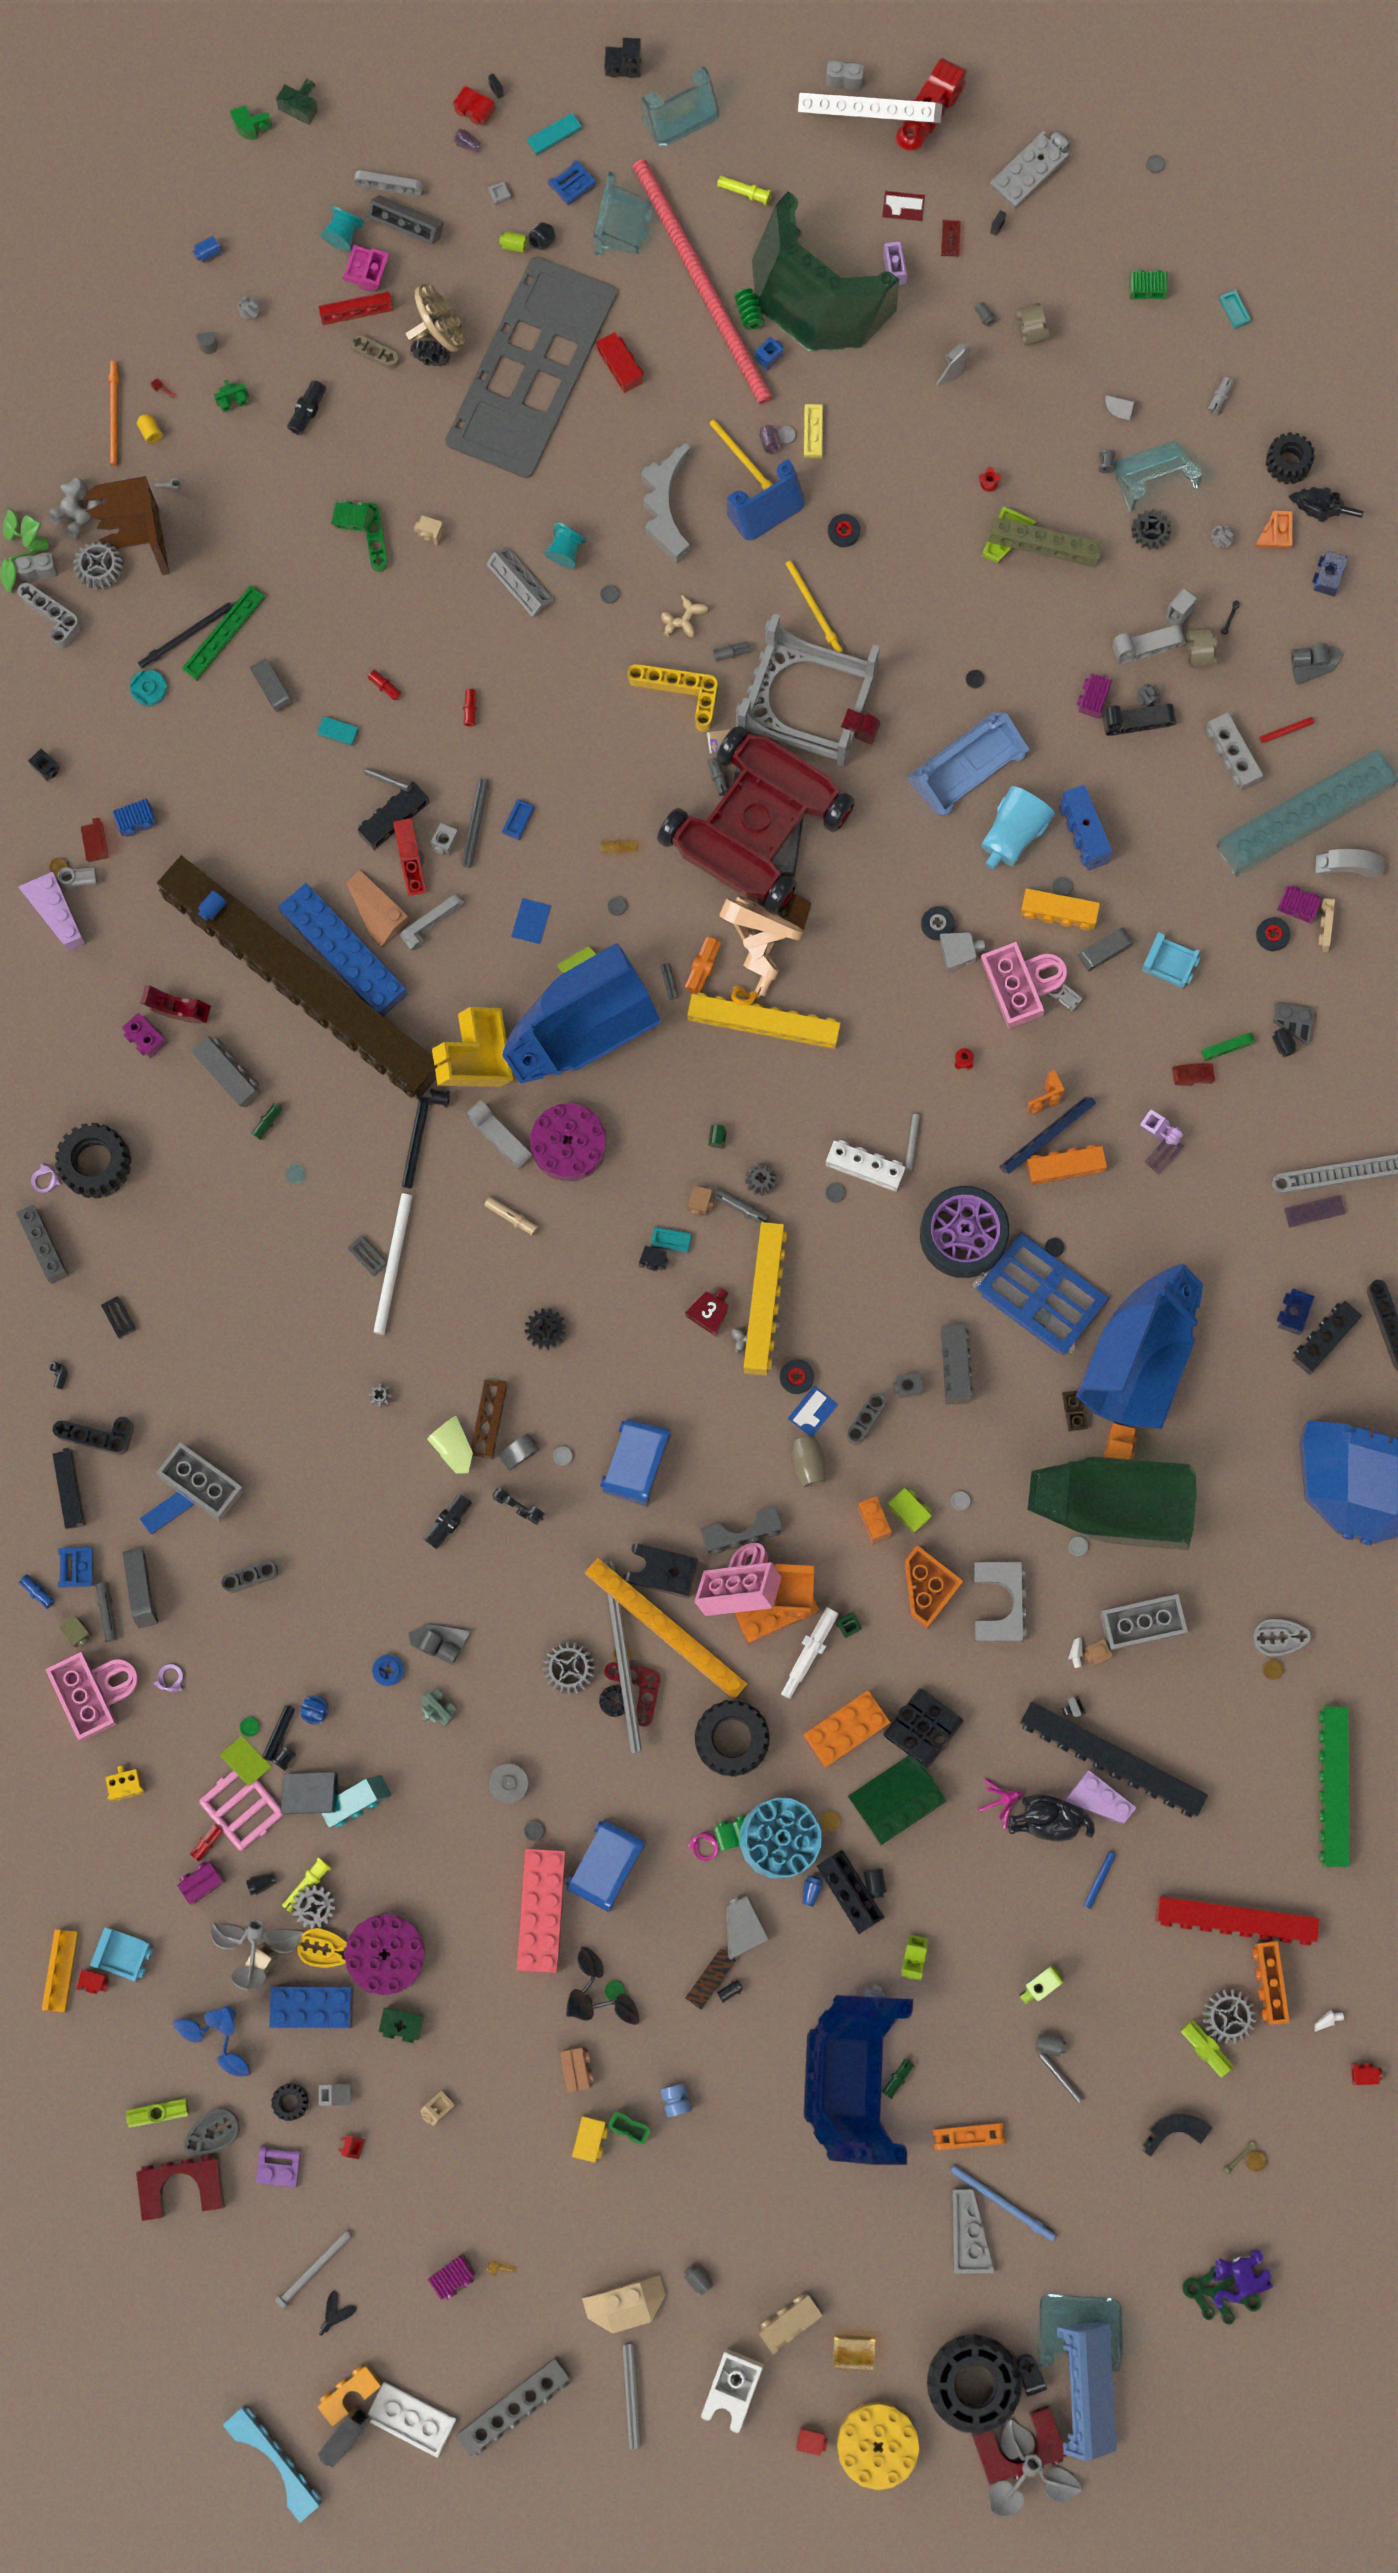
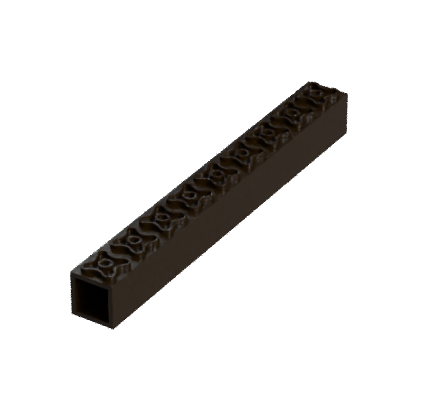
M181 855L157 881V885L160 888L158 891L162 894V898L174 906L181 914L187 913L190 920L196 926L200 927L210 937L215 936L219 940L218 943L237 959H244L247 963L246 965L252 971L257 973L267 983L272 982L275 985V989L287 997L294 1005L298 1006L300 1004L304 1009L303 1011L309 1017L314 1019L324 1029L328 1027L332 1031V1035L344 1043L351 1051L355 1052L357 1050L361 1054L360 1057L366 1063L370 1064L381 1075H388L390 1082L401 1089L410 1098L415 1097L419 1100L437 1079L435 1069L438 1068V1065H434L433 1056ZM214 891L227 903L213 920L208 919L206 921L198 914L200 911L197 908L210 892Z

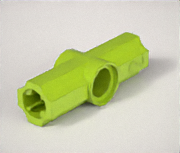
M1191 2020L1180 2030L1194 2047V2051L1204 2062L1211 2066L1220 2078L1234 2067L1220 2051L1217 2043L1209 2035L1207 2036L1194 2020Z
M186 2098L126 2110V2120L129 2128L189 2116V2106ZM156 2107L162 2110L160 2119L155 2118L153 2115Z

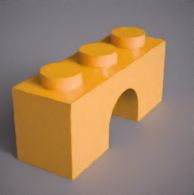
M360 2365L352 2372L353 2377L347 2381L344 2378L335 2386L338 2390L332 2395L328 2392L319 2399L321 2404L318 2408L332 2427L350 2412L345 2403L347 2392L356 2391L365 2400L382 2385L369 2365H366L364 2368Z

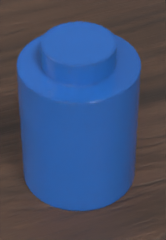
M214 236L194 246L195 250H193L197 261L201 260L202 262L222 253Z
M211 891L197 908L200 911L198 914L206 921L208 919L213 920L227 902L219 894Z

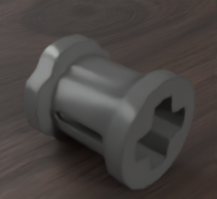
M1105 449L1100 451V472L1113 473L1115 471L1114 457L1116 452L1114 450Z

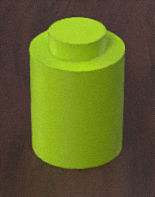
M505 231L500 236L499 245H502L503 250L525 253L527 235Z

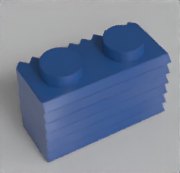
M148 799L112 811L122 836H132L140 829L148 830L154 824H157Z

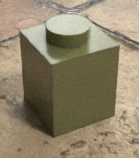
M75 1615L59 1627L70 1643L76 1648L86 1645L92 1636L82 1621Z

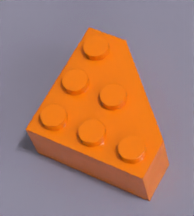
M916 1545L904 1561L910 1615L914 1621L927 1630L962 1585L963 1580Z

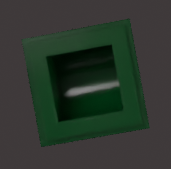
M723 1125L710 1126L709 1146L725 1148L727 1131Z
M853 1612L835 1621L844 1638L862 1629Z

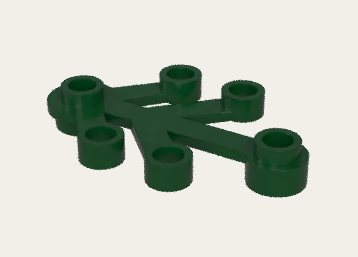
M1215 2266L1211 2267L1210 2272L1201 2278H1188L1182 2285L1184 2295L1190 2299H1195L1202 2310V2316L1207 2320L1213 2319L1215 2312L1211 2307H1208L1202 2295L1209 2296L1214 2302V2296L1218 2291L1226 2290L1235 2284L1232 2274L1213 2288L1204 2287V2285L1216 2277L1213 2275ZM1191 2284H1194L1196 2286V2290L1194 2292L1189 2291V2286ZM1255 2294L1244 2298L1240 2302H1235L1245 2305L1250 2311L1259 2310L1262 2304L1261 2299ZM1251 2298H1254L1256 2301L1254 2306L1249 2305ZM1222 2301L1223 2308L1219 2309L1217 2307L1222 2315V2321L1227 2325H1231L1235 2321V2317L1228 2311ZM1208 2309L1212 2312L1210 2317L1205 2316V2311ZM1227 2314H1230L1232 2316L1230 2322L1225 2321V2316Z

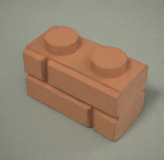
M584 2047L561 2051L560 2057L566 2091L572 2092L591 2088L594 2078L593 2072L588 2071L587 2063H591L589 2051H585Z

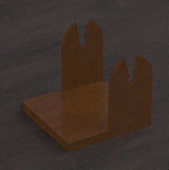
M142 476L92 487L85 495L84 500L101 501L105 499L106 504H100L86 510V512L93 518L101 520L97 529H119L117 534L113 533L98 540L103 541L104 545L108 542L111 547L115 546L116 549L150 543L162 575L170 574L159 508L147 477Z

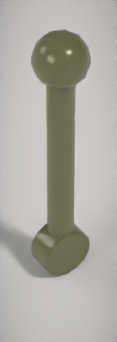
M1249 2142L1247 2148L1229 2166L1224 2167V2173L1230 2174L1231 2169L1250 2150L1256 2148V2144Z

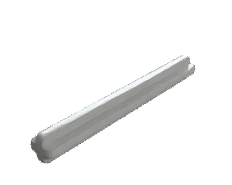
M629 2343L623 2345L629 2448L639 2449L640 2433L634 2345Z

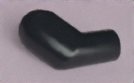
M53 1361L49 1365V1369L56 1376L53 1387L63 1390L68 1373L62 1363Z

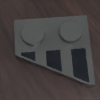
M1277 1003L1273 1023L1280 1028H1285V1030L1289 1029L1292 1036H1296L1303 1041L1304 1045L1308 1046L1315 1009Z

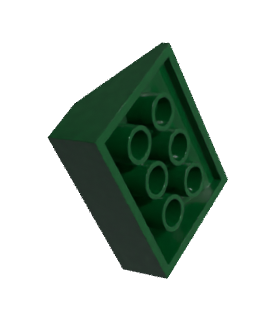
M909 1755L847 1796L880 1846L947 1802L925 1768Z

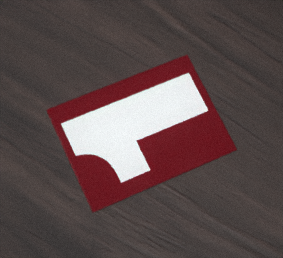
M885 191L882 217L922 221L925 195Z

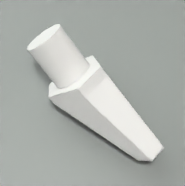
M1082 1637L1074 1639L1068 1658L1072 1659L1074 1668L1082 1667L1080 1657L1083 1656Z
M1330 2010L1314 2024V2031L1332 2026L1334 2021L1344 2020L1343 2012L1333 2013Z

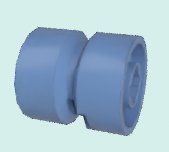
M685 2083L660 2089L662 2099L667 2103L664 2106L667 2118L692 2111L690 2101L686 2099L688 2093Z

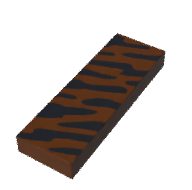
M719 1949L685 1999L702 2010L736 1960L733 1958L729 1959L728 1954Z

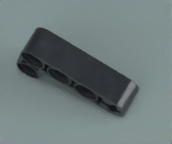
M1162 704L1121 711L1120 706L1115 705L1105 708L1102 715L1106 736L1166 728L1177 723L1173 704Z
M119 1417L115 1420L111 1433L67 1421H57L53 1425L52 1431L56 1437L63 1441L116 1455H123L129 1448L134 1425L128 1418ZM127 1422L128 1428L125 1431H120V1425ZM65 1428L71 1432V1435L67 1432H62L61 1434L59 1430ZM85 1431V1437L82 1440H78V1433ZM104 1436L103 1443L96 1445V1438ZM117 1441H122V1447L115 1450L114 1444Z

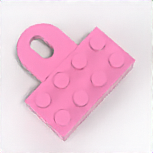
M1017 942L981 955V963L1008 1029L1044 1016V1009L1039 997L1058 990L1066 980L1067 970L1062 959L1053 954H1042L1024 961ZM1049 967H1056L1058 969V973L1046 979L1039 977L1041 970Z
M749 1543L740 1547L733 1554L728 1568L706 1570L703 1572L695 1603L705 1616L770 1609L774 1606L782 1576L771 1562L767 1563L768 1553L759 1543ZM753 1554L751 1563L746 1565L747 1558Z
M82 1652L45 1669L75 1735L81 1742L118 1724L110 1706L130 1696L138 1684L137 1671L130 1663L124 1660H112L92 1670L86 1655ZM123 1671L128 1673V1680L115 1687L110 1686L109 1680L112 1676Z

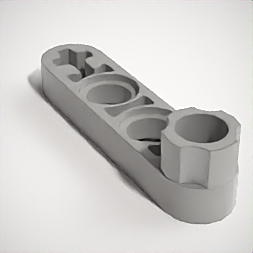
M455 894L403 930L400 937L410 951L418 949L424 943L420 935L459 909L464 904V900L459 894Z

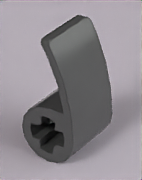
M525 1434L503 1450L499 1457L507 1469L511 1470L523 1459L533 1456L539 1449L530 1435Z

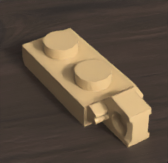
M1324 898L1321 910L1325 913V916L1321 917L1320 927L1324 928V932L1319 934L1318 945H1322L1321 952H1329L1335 899Z

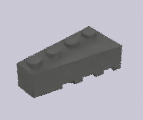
M965 1324L942 1325L941 1340L946 1405L968 1404L970 1399L973 1398V1387L970 1386L972 1370L968 1366L971 1354L970 1348L967 1349L966 1342L969 1341V1329L965 1330Z

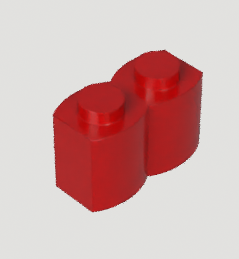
M467 86L463 87L453 102L455 112L461 117H469L476 125L485 126L496 109L494 101Z

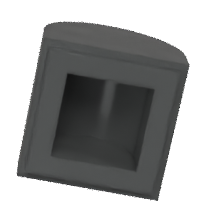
M215 332L197 334V341L203 353L212 354L217 350L218 342Z

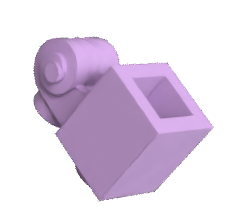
M1151 1109L1140 1124L1147 1132L1161 1141L1165 1139L1169 1145L1174 1144L1177 1146L1183 1137L1180 1128L1177 1126L1175 1128L1172 1127L1173 1125L1166 1118Z

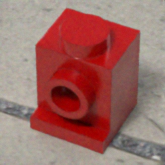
M82 1969L76 1989L84 1990V1987H86L85 1991L97 1994L98 1991L106 1992L109 1986L108 1976Z
M1351 2064L1352 2085L1380 2084V2080L1383 2078L1382 2068L1373 2067V2064H1360L1361 2068H1358V2064Z

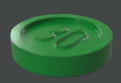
M248 1717L241 1721L240 1732L244 1736L253 1737L259 1732L260 1726L256 1719Z
M618 1981L609 1982L604 1990L605 1996L609 2000H616L619 1994H624L623 1985Z

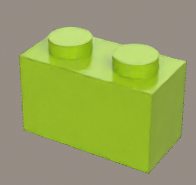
M904 1488L888 1503L887 1507L915 1534L931 1519V1510L924 1503L921 1505L916 1500L918 1497L911 1489L907 1491Z

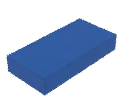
M517 799L502 830V834L520 840L535 806Z

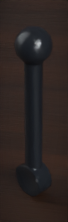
M1237 600L1233 602L1230 616L1225 627L1221 630L1223 635L1228 634L1231 620L1236 609L1240 606V602Z

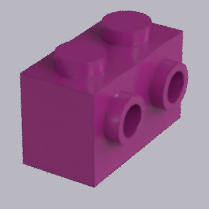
M139 1012L122 1027L125 1032L123 1036L130 1043L133 1041L136 1043V1049L142 1056L147 1055L149 1058H152L167 1044L165 1039Z

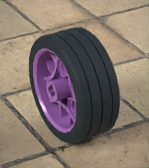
M973 1186L949 1188L939 1193L929 1203L924 1212L920 1226L922 1250L928 1261L937 1270L946 1275L956 1278L980 1276L992 1269L1004 1254L1009 1239L1010 1224L1007 1213L1002 1204L992 1194L983 1189ZM957 1205V1212L950 1207ZM979 1209L982 1210L985 1214L979 1215ZM964 1210H970L972 1212V1216L965 1217L962 1214V1212ZM943 1211L954 1217L948 1224L939 1217ZM990 1218L993 1226L983 1230L980 1221ZM935 1221L941 1228L934 1230ZM995 1231V1239L991 1238L988 1234ZM949 1235L952 1240L946 1243L941 1237ZM976 1240H981L984 1242L985 1246L982 1248H978L975 1246L974 1242ZM952 1250V1255L950 1256L945 1252ZM955 1250L967 1251L966 1260L955 1258ZM970 1254H973L977 1257L969 1260Z

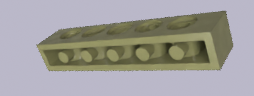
M994 517L987 541L1090 567H1095L1098 562L1102 542L999 517Z

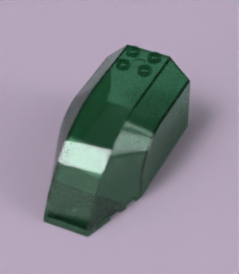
M1087 1457L1083 1460L1071 1461L1066 1464L1031 1471L1027 1510L1090 1539L1102 1542L1189 1550L1194 1530L1197 1499L1196 1472L1190 1464Z

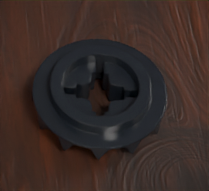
M609 1686L600 1695V1708L608 1716L618 1717L625 1714L621 1686ZM618 1693V1700L621 1703H623V1705L615 1704V1706H613V1709H611L612 1702L609 1701L607 1697L614 1698L615 1695Z

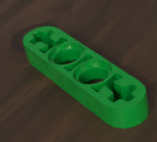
M369 502L366 504L374 511L372 525L379 527L375 533L366 532L370 563L374 571L383 572L386 570L388 562L380 512L375 503ZM374 542L382 544L381 548L374 550L371 545ZM376 555H380L381 566L377 565Z

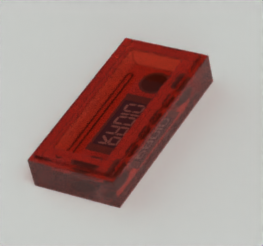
M943 220L941 256L959 257L961 221Z

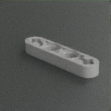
M360 170L355 172L353 181L361 187L413 196L422 195L424 186L422 182L415 179Z

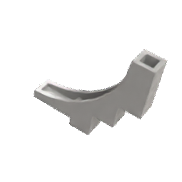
M686 443L676 447L669 458L663 459L659 466L653 462L650 466H645L641 472V482L651 490L645 495L643 506L654 517L646 524V535L676 564L690 552L689 543L678 531L669 507L670 490L674 478L682 464L691 455L690 446Z

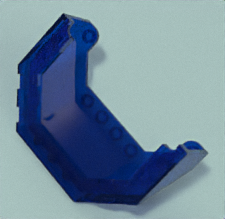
M836 1995L832 2000V2006L823 2012L818 2019L819 2023L807 2034L804 2118L807 2123H811L814 2128L813 2133L818 2142L824 2145L827 2150L826 2155L830 2161L868 2165H907L906 2147L901 2143H893L880 2121L883 2038L898 2019H908L912 2015L913 1999Z

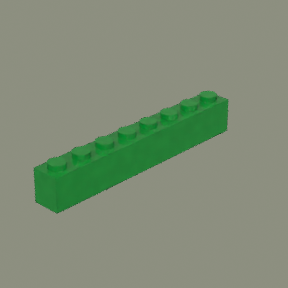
M1324 1706L1318 1712V1722L1321 1723L1322 1731L1318 1733V1741L1322 1743V1751L1318 1753V1760L1322 1763V1771L1319 1770L1318 1774L1319 1782H1322V1790H1319L1318 1796L1319 1802H1322V1810H1319V1822H1322V1830H1319V1842H1322V1851H1319V1862L1322 1863V1867L1347 1868L1349 1867L1348 1707Z

